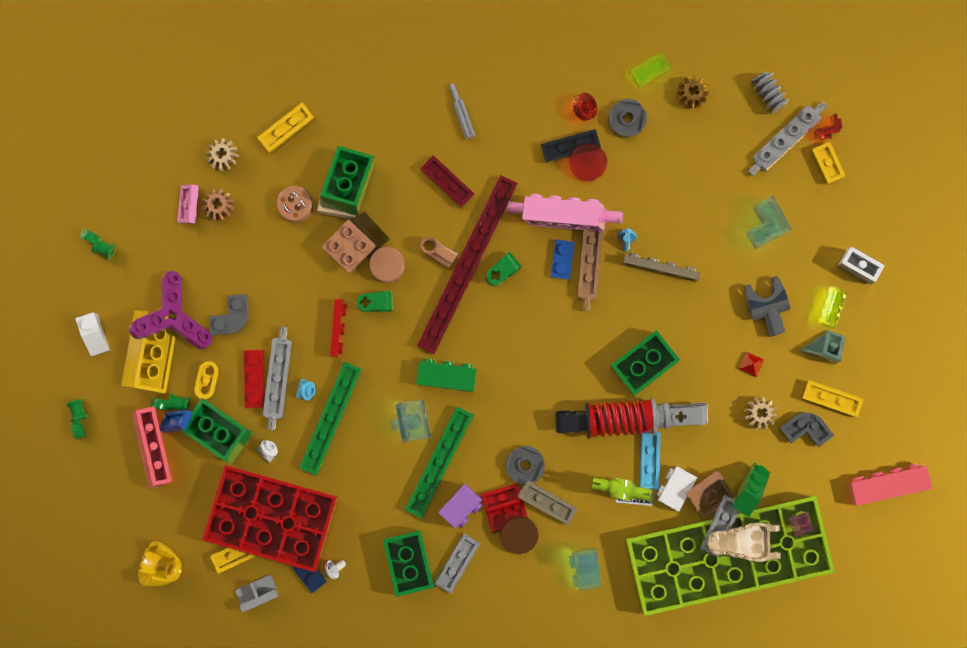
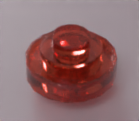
M581 93L576 95L573 100V110L580 120L589 121L597 115V104L592 95Z

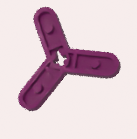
M168 271L161 278V310L134 320L129 326V333L135 339H143L170 328L196 348L205 349L211 344L212 336L205 328L182 312L181 277L175 271ZM169 314H170V315H172V314L174 315V318H173V319H172V318L164 319V318H165L167 315H169Z

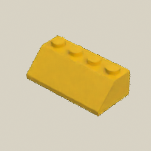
M135 310L133 321L153 312ZM166 316L164 319H168V318H172V319H173L174 317ZM168 328L143 339H135L130 334L121 386L166 394L176 332Z

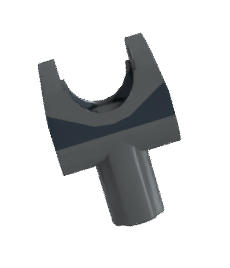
M778 276L771 278L773 284L772 294L768 298L759 297L753 291L751 284L745 285V296L750 316L753 321L764 318L769 337L786 332L780 313L790 310L786 291Z

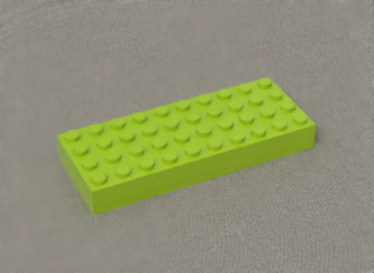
M817 496L758 508L752 512L750 517L741 512L738 513L731 529L750 523L780 525V531H770V552H780L781 559L752 562L729 555H719L717 557L700 549L713 519L625 539L643 616L835 573ZM803 515L806 516V517H803V518H800V519L791 521V519H794V518H797V517H800V516H803Z

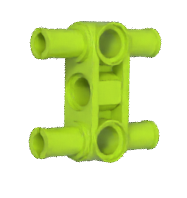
M593 478V482L596 483L592 484L591 489L607 492L612 498L625 501L635 498L650 502L651 496L648 495H652V489L638 487L632 481L614 478L611 481Z

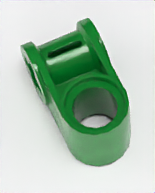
M509 252L488 270L486 280L491 286H498L521 269L522 265ZM491 273L499 274L498 281L497 279H491Z
M392 291L361 294L357 298V307L362 312L394 311ZM364 298L371 302V304L367 305V308L360 304Z

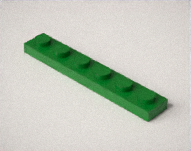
M346 362L343 363L299 469L316 476L318 475L361 374V368Z
M456 406L405 508L406 511L421 519L423 518L474 416L473 414Z

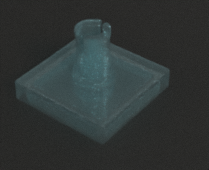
M424 400L395 404L398 419H393L391 426L394 431L400 430L402 442L431 438Z

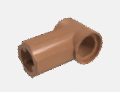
M433 237L424 238L420 245L423 254L430 256L450 268L458 255ZM427 241L432 242L434 249L431 251L425 250L424 243Z

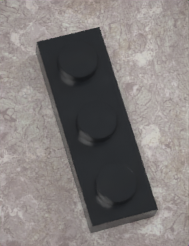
M596 129L541 144L545 163L601 148Z

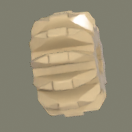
M224 138L221 139V144L214 140L215 146L208 145L212 151L206 152V155L210 156L207 162L213 163V169L219 166V170L223 171L224 166H226L230 170V163L236 165L233 158H239V155L234 153L238 150L237 147H232V141L226 143ZM222 151H224L226 155L221 159L218 154H222Z
M757 397L754 398L755 405L752 402H748L747 404L751 409H744V412L750 413L749 416L745 417V420L752 419L749 425L753 426L756 423V429L758 430L761 427V423L763 428L767 429V422L770 425L774 424V421L770 418H777L776 414H772V411L777 410V407H769L773 403L771 400L765 404V397L761 398V402H759ZM757 409H763L765 411V413H763L765 414V416L758 417L757 414L759 413H757Z

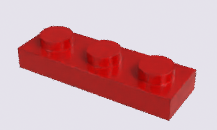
M335 299L330 350L331 358H339V354H343L344 343L341 342V335L345 334V324L342 323V319L347 313V305L344 304L343 299Z
M264 350L244 351L245 408H264Z

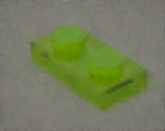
M661 52L630 70V74L638 87L641 88L672 70V66L664 53Z
M830 286L820 313V323L830 328H836L847 292L838 287Z

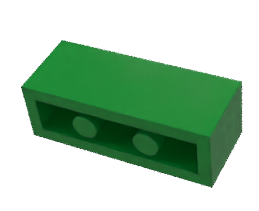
M424 358L423 362L419 361L416 385L474 393L477 369L473 368L472 364L462 363L460 367L454 366V362L443 361L442 364H437L433 359Z
M753 463L741 482L732 507L750 517L761 501L771 472L764 466Z

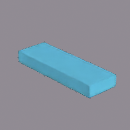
M643 432L641 435L640 487L655 490L660 488L661 432H657L656 435Z

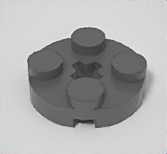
M623 99L611 108L608 120L614 133L621 137L630 138L639 135L644 129L647 122V114L638 101ZM627 113L633 118V121H629V123H625V120L622 119V116H626Z
M530 446L518 447L509 454L506 467L511 479L516 483L524 485L526 480L534 483L540 479L544 472L545 464L538 450ZM528 460L531 468L523 471L520 463Z

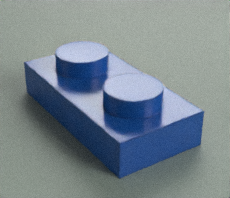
M555 240L550 278L570 280L575 242Z

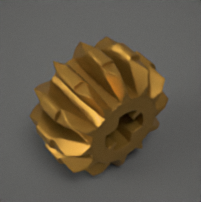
M692 76L690 82L686 77L684 79L685 83H679L681 89H678L676 93L681 95L678 101L685 100L684 107L690 103V108L693 109L695 104L697 107H701V102L706 103L707 98L705 96L709 95V91L704 90L708 87L707 84L701 85L702 78L696 82V77ZM695 89L696 93L691 96L690 91Z

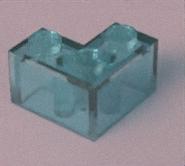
M774 196L754 207L762 224L749 230L746 234L755 250L792 230Z
M596 548L571 551L572 556L568 557L570 568L575 570V575H572L574 587H578L579 591L602 587Z

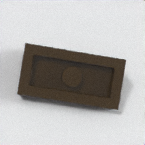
M366 212L351 220L376 245V248L367 256L368 259L374 251L390 240Z

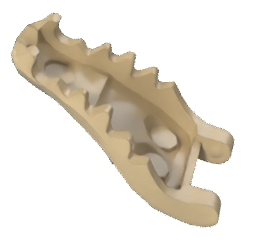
M750 523L727 531L712 532L708 538L709 551L712 554L729 555L752 562L781 559L780 552H770V531H780V525Z

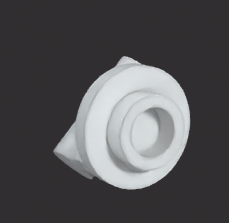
M268 440L262 441L255 449L268 463L278 453L276 445Z
M329 560L325 563L324 572L331 579H336L339 577V570L344 568L346 563L340 560L335 564Z

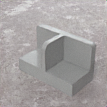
M271 575L236 590L242 612L280 596Z

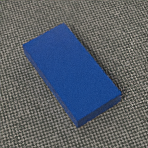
M189 410L165 413L159 426L160 431L167 433L186 430L193 413Z

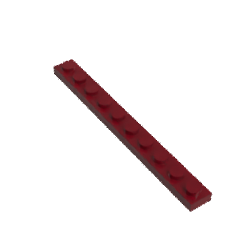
M500 175L417 347L435 355L515 191L517 182Z

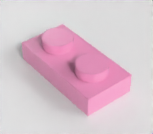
M181 185L177 223H195L198 199L197 185Z

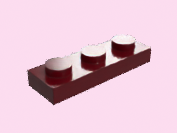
M434 155L420 168L427 177L461 208L475 195Z

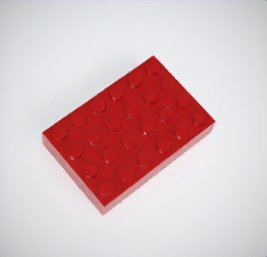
M225 465L202 540L317 573L338 497Z

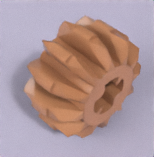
M212 189L213 195L206 193L205 195L209 199H202V203L207 204L202 207V210L207 211L206 216H212L213 221H216L218 216L223 221L224 214L228 217L231 216L228 210H234V207L229 204L234 203V200L228 199L230 197L229 192L224 194V190L220 189L217 194V191ZM217 201H220L222 204L221 207L218 206L219 209H216L214 206L215 202L218 203Z

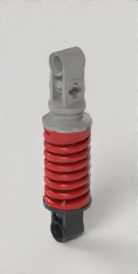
M654 398L648 401L640 400L639 403L636 400H633L632 403L630 401H625V403L618 401L617 404L615 402H610V404L604 402L602 407L600 403L592 405L585 402L584 410L555 412L556 433L585 431L587 439L598 437V435L605 437L606 431H608V435L611 437L614 435V430L616 436L621 435V430H623V435L627 436L629 429L631 435L636 434V429L639 435H642L643 432L656 435L657 428L669 429L670 426L708 424L707 403L697 402L668 405V402H663V404L658 405L655 403ZM681 411L683 415H681V418H678L677 415Z

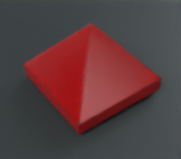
M746 352L739 369L757 377L764 359Z

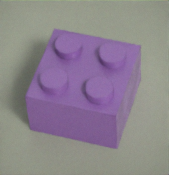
M464 484L438 513L454 528H457V526L462 528L469 520L467 516L472 511L475 514L482 506L480 503L482 499Z

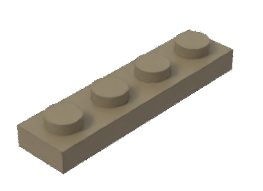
M635 253L625 255L622 263L623 265L694 282L699 280L700 272H696V268L685 266V269L677 267L678 264L672 262L662 264L658 263L659 260L656 258L648 257L646 260L640 258V255Z

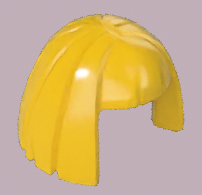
M154 541L147 547L144 557H142L143 561L140 563L139 568L141 569L139 570L138 578H140V584L149 587L170 584L177 580L182 572L180 559L166 545Z

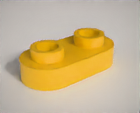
M204 362L199 368L194 391L200 399L207 400L214 395L219 368L213 362ZM208 368L213 369V373L211 375H208L206 373ZM205 386L208 387L206 394L202 392V388Z

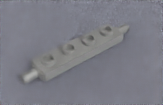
M821 101L815 108L810 106L804 108L753 156L755 164L747 170L748 173L754 176L760 169L767 172L821 121L820 113L827 108V105Z
M280 327L279 338L272 339L263 416L269 418L267 430H275L276 419L283 418L292 341L286 339L288 327Z

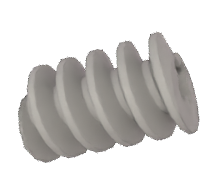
M764 72L754 78L751 83H757L754 89H761L758 95L760 97L765 96L762 102H769L766 108L773 109L770 114H773L783 108L790 99L782 98L786 92L779 93L782 86L774 85L778 81V79L771 80L774 73Z

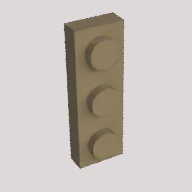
M526 480L517 496L566 525H569L578 509Z

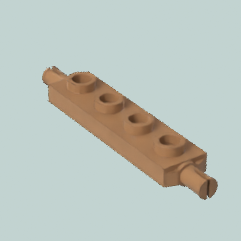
M583 230L577 296L583 299L582 311H590L591 300L597 299L603 232Z

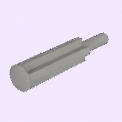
M452 83L449 87L455 101L453 102L465 139H471L476 135L464 102L460 100L455 84Z

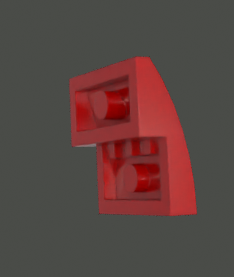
M518 483L481 494L492 534L500 532L504 522L511 517L524 516L528 518L523 500L517 497L520 493Z

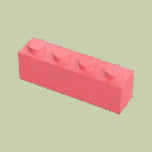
M155 407L136 410L132 413V419L148 487L151 489L168 485L172 482Z
M918 463L909 465L910 469L904 471L900 467L891 469V473L883 475V472L871 474L872 478L865 479L864 476L852 478L853 482L848 483L853 506L932 489L927 466H921Z

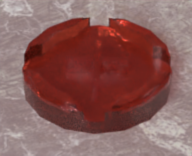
M584 143L572 151L569 165L577 178L583 181H593L604 174L608 160L600 146L594 143Z

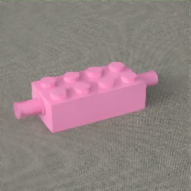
M531 194V197L525 196L524 203L509 201L507 207L508 214H523L522 219L531 226L604 232L605 222L622 224L623 211H607L599 203V200L588 199L587 202H583L579 198L569 197L568 200H561L559 196L542 198V195Z

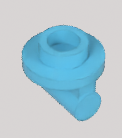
M623 229L618 233V239L623 241L622 249L624 251H629L630 242H634L637 239V234L631 229Z
M300 379L296 398L312 399L315 394L314 383Z

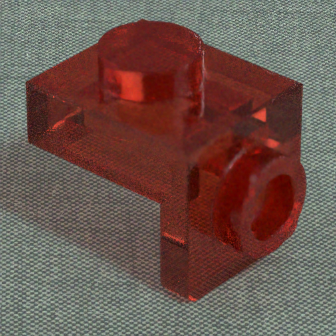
M833 114L830 117L832 126L817 128L814 131L815 139L821 138V141L832 139V136L838 135L841 132L840 129H842L841 118H838L837 114Z

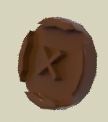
M524 516L511 517L504 522L500 530L501 544L507 551L514 554H523L532 550L537 544L539 537L537 526L531 519Z

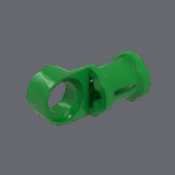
M83 228L79 237L93 243L91 252L99 253L105 256L106 260H110L117 246L102 241L99 235Z
M171 393L169 400L152 398L150 407L164 411L172 409L189 410L191 397L183 398Z
M83 399L66 403L72 415L71 430L76 440L86 436L81 421L88 417L83 409Z

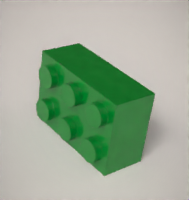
M337 146L320 194L321 205L358 215L375 166L374 156Z
M656 330L610 365V368L634 397L678 363L680 359Z
M201 398L192 411L193 414L186 430L182 432L232 465L253 435V432L210 402Z
M421 530L383 539L396 597L435 587Z

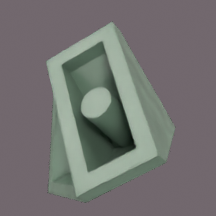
M827 330L825 334L799 351L832 364H837L841 361L846 337Z

